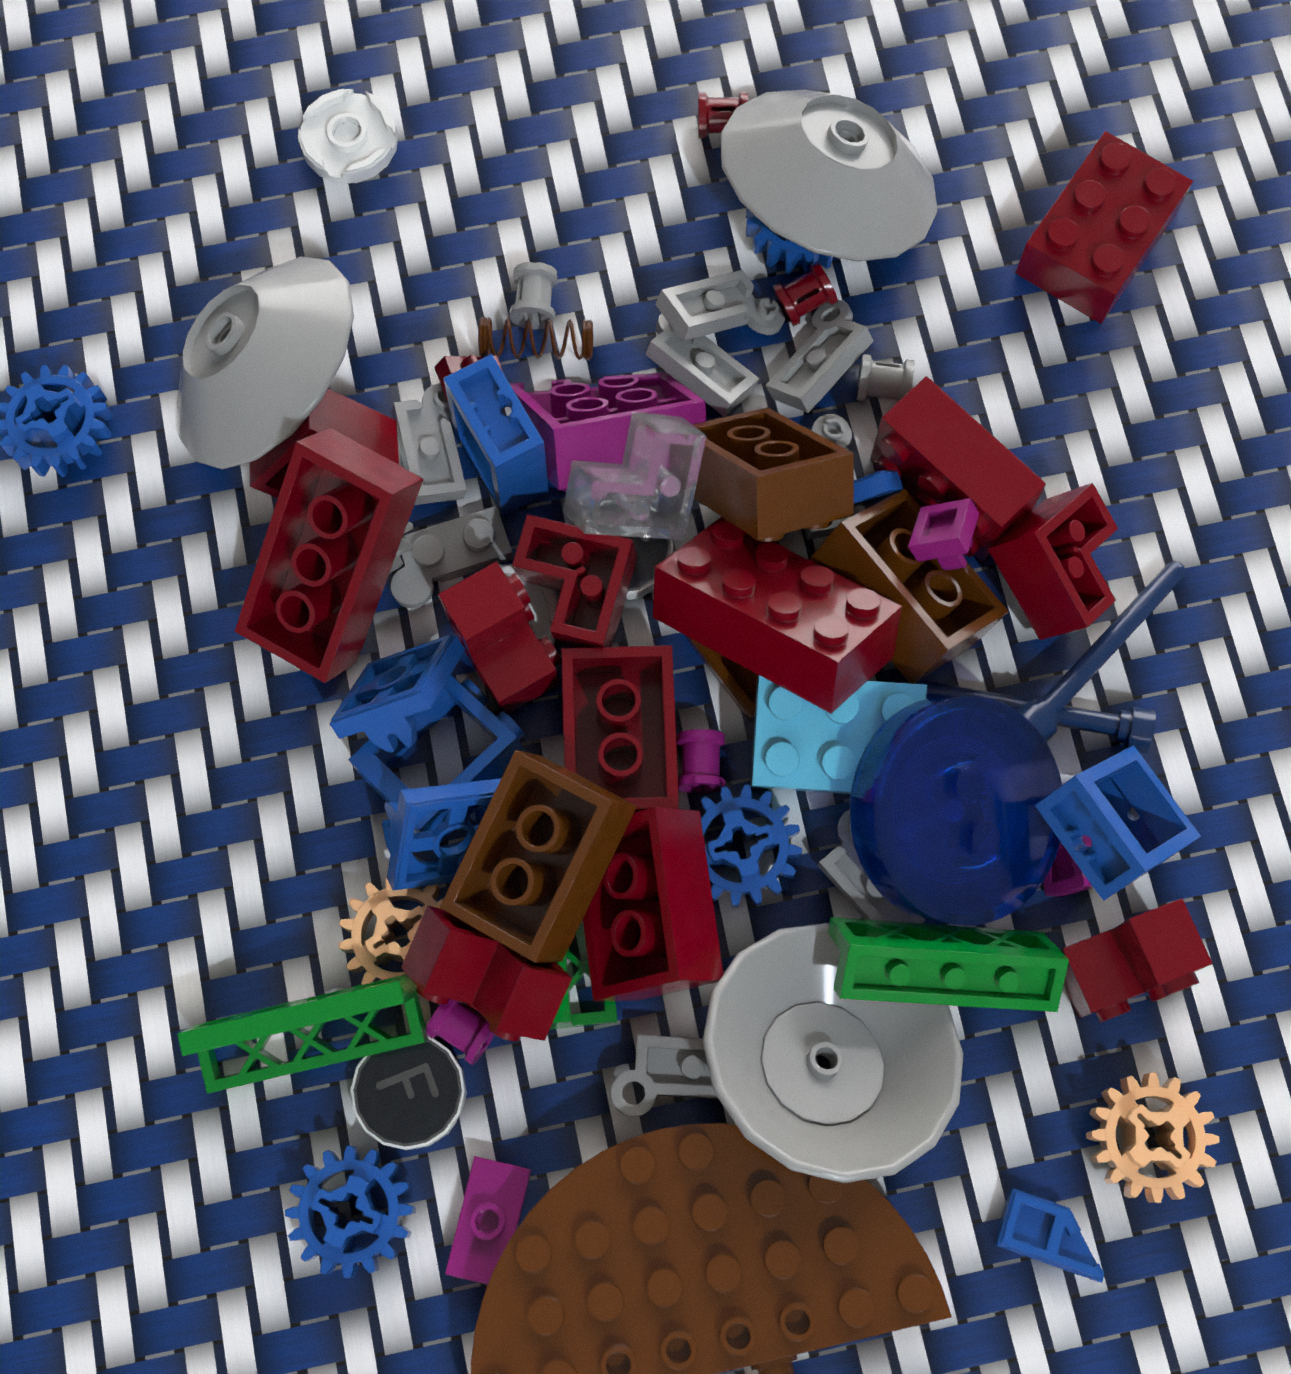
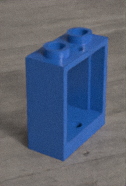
M491 354L444 377L454 433L502 516L504 517L549 494L544 441L494 356ZM503 408H511L512 412L509 416L504 415Z
M452 675L449 676L431 709L413 715L416 719L415 742L457 705L495 741L450 784L502 778L514 751L526 752L520 742V739L525 734L505 712L502 711L497 716L491 713L485 707L489 700L471 680L466 678L462 683H459ZM397 736L398 745L392 753L384 751L369 740L348 759L361 777L386 802L399 801L400 790L409 789L389 769L410 748H407ZM479 805L468 806L466 818L472 812H474L475 809L479 807ZM448 809L433 810L428 813L414 830L417 833L433 831L438 824L446 820ZM452 830V831L448 832L447 834H445V835L441 838L439 844H440L451 832H453L454 830Z
M1134 745L1075 775L1035 805L1103 901L1201 837ZM1131 808H1134L1140 816L1139 819L1131 815ZM1084 835L1091 839V847L1083 843L1082 838Z

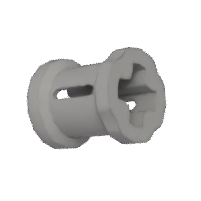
M541 262L518 264L513 272L517 292L516 303L510 308L509 318L511 322L525 328V322L529 318L533 330L544 329L548 319L552 321L553 325L555 311L551 307L552 289L557 285V270Z
M863 354L860 363L856 400L864 401L868 396L900 401L912 389L914 360L906 359L903 364L873 361L871 355Z

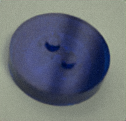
M979 696L928 698L906 706L892 715L877 730L867 744L856 768L850 795V826L858 859L873 886L885 899L903 912L914 917L962 926L981 925L1001 919L1017 910L1043 883L1060 846V840L1035 807L1036 804L1062 786L1055 758L1041 733L1024 715L1014 708L990 698Z

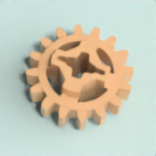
M386 876V889L379 891L369 882L365 885L369 898L364 903L357 899H350L348 903L357 914L354 919L340 920L339 925L351 933V938L340 942L339 949L344 953H355V957L346 965L352 974L367 970L361 984L406 974L405 972L386 971L379 968L378 965H385L391 960L404 962L427 905L440 908L443 899L438 902L435 901L440 891L438 885L426 886L423 891L419 890L420 887L393 891ZM411 900L424 906L420 907L419 905L409 911L396 908L392 902ZM375 915L377 921L374 934L365 941L368 923L372 916ZM400 924L406 930H409L407 935L411 941L404 947H401L397 942H393L395 934L392 930Z
M1154 1072L1143 1075L1141 1087L1133 1076L1120 1079L1123 1094L1112 1087L1105 1089L1101 1094L1109 1105L1108 1108L1095 1107L1090 1110L1089 1114L1095 1120L1101 1122L1100 1129L1086 1132V1139L1100 1142L1101 1150L1090 1157L1092 1163L1107 1162L1111 1168L1106 1173L1104 1181L1107 1184H1114L1122 1179L1125 1180L1124 1196L1128 1198H1136L1143 1188H1145V1196L1148 1203H1161L1163 1188L1172 1200L1185 1198L1182 1183L1184 1182L1193 1188L1201 1187L1204 1181L1196 1170L1198 1167H1215L1216 1161L1205 1153V1146L1219 1143V1136L1205 1133L1203 1126L1214 1118L1213 1112L1198 1113L1194 1106L1198 1103L1201 1095L1197 1091L1183 1096L1178 1094L1180 1079L1176 1077L1167 1079L1162 1087H1160L1157 1073ZM1153 1098L1167 1105L1157 1112H1150L1143 1104L1138 1105L1135 1100ZM1117 1125L1122 1129V1147L1120 1150L1116 1142ZM1156 1126L1160 1133L1156 1136L1155 1140L1160 1147L1147 1149L1144 1143L1149 1135L1144 1128ZM1184 1126L1188 1134V1149L1184 1147L1183 1142ZM1148 1163H1155L1161 1170H1166L1169 1175L1161 1178H1152L1142 1175L1137 1171Z

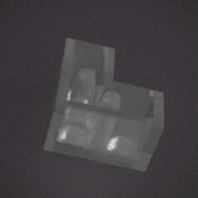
M632 412L622 464L572 460L563 507L564 514L584 534L685 540L706 435L680 416Z

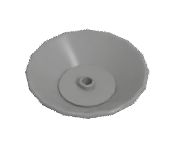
M810 90L766 92L736 107L720 134L722 169L740 202L772 232L813 253L855 262L894 258L926 238L937 214L934 179L915 147L877 110L857 99Z
M298 257L268 268L222 291L210 300L196 317L187 334L182 353L177 399L179 438L195 462L219 469H227L258 460L292 436L324 398L345 357L354 319L349 281L331 261Z
M823 923L778 929L739 952L711 992L703 1046L714 1093L744 1137L792 1171L841 1183L895 1175L936 1146L959 1105L964 1054L949 1005L839 999L833 987L840 950L828 934L829 924ZM821 1055L826 1057L831 1064V1069L821 1068L817 1064L815 1056Z

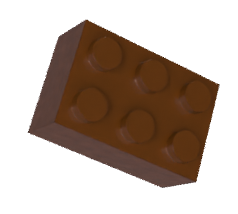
M770 408L675 428L678 488L699 501L701 505L708 507L725 518L727 522L734 524L751 535L755 540L763 542L777 541L782 539L785 533L803 528L823 529L829 527L832 521L854 516V453Z
M904 489L842 521L808 560L824 566L902 606L895 653L891 661L910 684H915L974 646L1009 611L968 562L965 568L944 570L940 566L938 559L917 562L908 546L921 507L908 491Z
M515 750L440 908L535 963L562 962L637 806L543 756Z

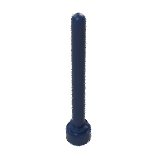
M1178 561L1169 562L1042 699H1034L1032 702L1022 703L1009 717V729L1020 742L1032 749H1041L1057 732L1056 724L1059 722L1058 714L1184 578L1186 570L1182 563Z
M903 676L897 677L892 681L894 683H909ZM920 680L915 683L927 685V703L1010 717L1022 703L1033 701L1027 698ZM1065 706L1058 714L1059 722L1056 726L1114 736V742L1123 743L1124 749L1134 745L1138 752L1147 753L1154 735L1156 713L1155 710L1133 706L1130 708V711L1120 710L1118 715Z

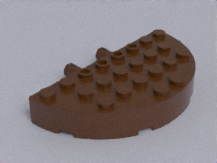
M725 1123L688 1124L639 1135L600 1152L571 1171L553 1186L531 1209L510 1238L494 1268L484 1294L474 1333L471 1374H719L751 1366L752 1370H758L759 1374H795L792 1361L797 1360L798 1354L951 1318L952 1316L942 1285L927 1253L909 1225L892 1204L867 1180L841 1183L792 1171L748 1141L737 1125Z

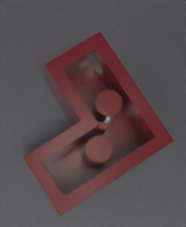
M328 389L321 402L292 436L258 460L249 462L250 487L278 498L296 441L328 428H332L399 465L397 420Z
M1093 483L1045 499L1030 514L988 548L1039 640L1089 627L1116 601L1091 553L1108 539L1118 527Z
M527 514L512 566L522 582L561 591L550 629L558 645L568 648L613 647L638 558L633 540Z
M496 561L438 594L450 628L465 648L466 655L500 712L503 711L509 714L559 685L555 667L562 664V661L550 639L546 635L538 639L530 627L529 622L535 619L528 605L531 600L515 573L506 577Z
M1183 898L1129 918L1113 929L1061 949L1069 959L1064 986L1078 1018L1096 1013L1100 1023L1132 1011L1128 1002L1131 998L1148 993L1151 1002H1155L1200 983L1195 972L1213 964Z
M428 905L401 966L417 986L416 992L420 996L438 1004H447L449 999L466 1002L470 1007L478 1010L489 1023L488 1029L493 1034L509 1041H519L521 1036L545 1041L572 980V977L557 962L535 963L445 910Z

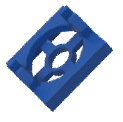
M450 634L368 663L331 718L329 724L338 738L341 739L364 731L373 744L388 753L394 752L398 745L396 736L407 748L411 747L416 740V719L413 715L431 709L465 651L457 635Z
M501 778L400 790L399 801L385 803V810L389 820H382V828L386 846L390 852L387 879L393 891L452 883ZM479 805L482 808L475 809L474 813L477 825L472 826L466 820L468 806ZM448 809L446 820L438 824L433 831L414 833L415 827L428 813L433 810ZM456 829L467 831L465 839L460 844L451 848L439 846L441 838L448 832ZM433 850L437 857H439V862H425L416 858L412 852Z

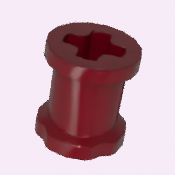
M698 92V139H706L708 134L721 133L736 107L748 102V92H740L738 97H708L706 92Z
M818 261L810 265L809 272L784 286L777 283L772 286L782 310L793 327L800 323V317L821 305L828 303L832 306L839 302L828 276Z

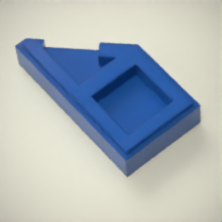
M877 471L854 480V507L874 504L902 490L903 486L898 471Z

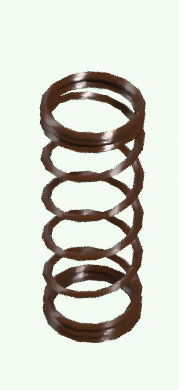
M481 317L478 328L479 355L487 357L492 352L493 356L498 358L502 354L508 329L511 350L514 357L518 359L524 351L529 330L533 354L537 359H540L545 349L549 330L553 353L560 360L565 352L570 328L576 358L578 360L584 358L590 361L593 356V321H586L585 319L582 321V351L579 356L573 322L569 319L566 324L562 349L558 356L552 321L550 319L546 321L539 355H537L532 324L528 318L525 322L521 348L517 355L510 319L507 318L505 320L498 354H496L492 341V319L490 317Z

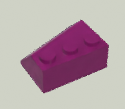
M667 372L606 376L598 381V387H590L583 383H571V379L551 380L552 388L550 390L533 392L524 391V382L509 383L544 441L548 480L558 490L569 493L587 491L592 487V484L612 480L617 483L634 482L642 477L641 474L656 471L677 473L675 428L706 421L705 400Z

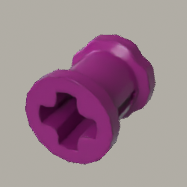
M691 729L677 733L676 744L682 747V777L678 778V790L692 794L721 792V788L725 787V779L720 777V747L725 744V734L710 729Z
M449 999L447 1004H440L426 1027L427 1035L430 1038L441 1037L465 1053V1061L471 1065L478 1061L495 1036L488 1029L489 1023L484 1017L460 1001Z

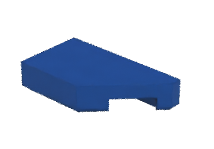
M1014 1188L1009 1189L994 1246L1095 1282L1102 1283L1105 1274L1100 1264L1094 1259L1070 1208Z

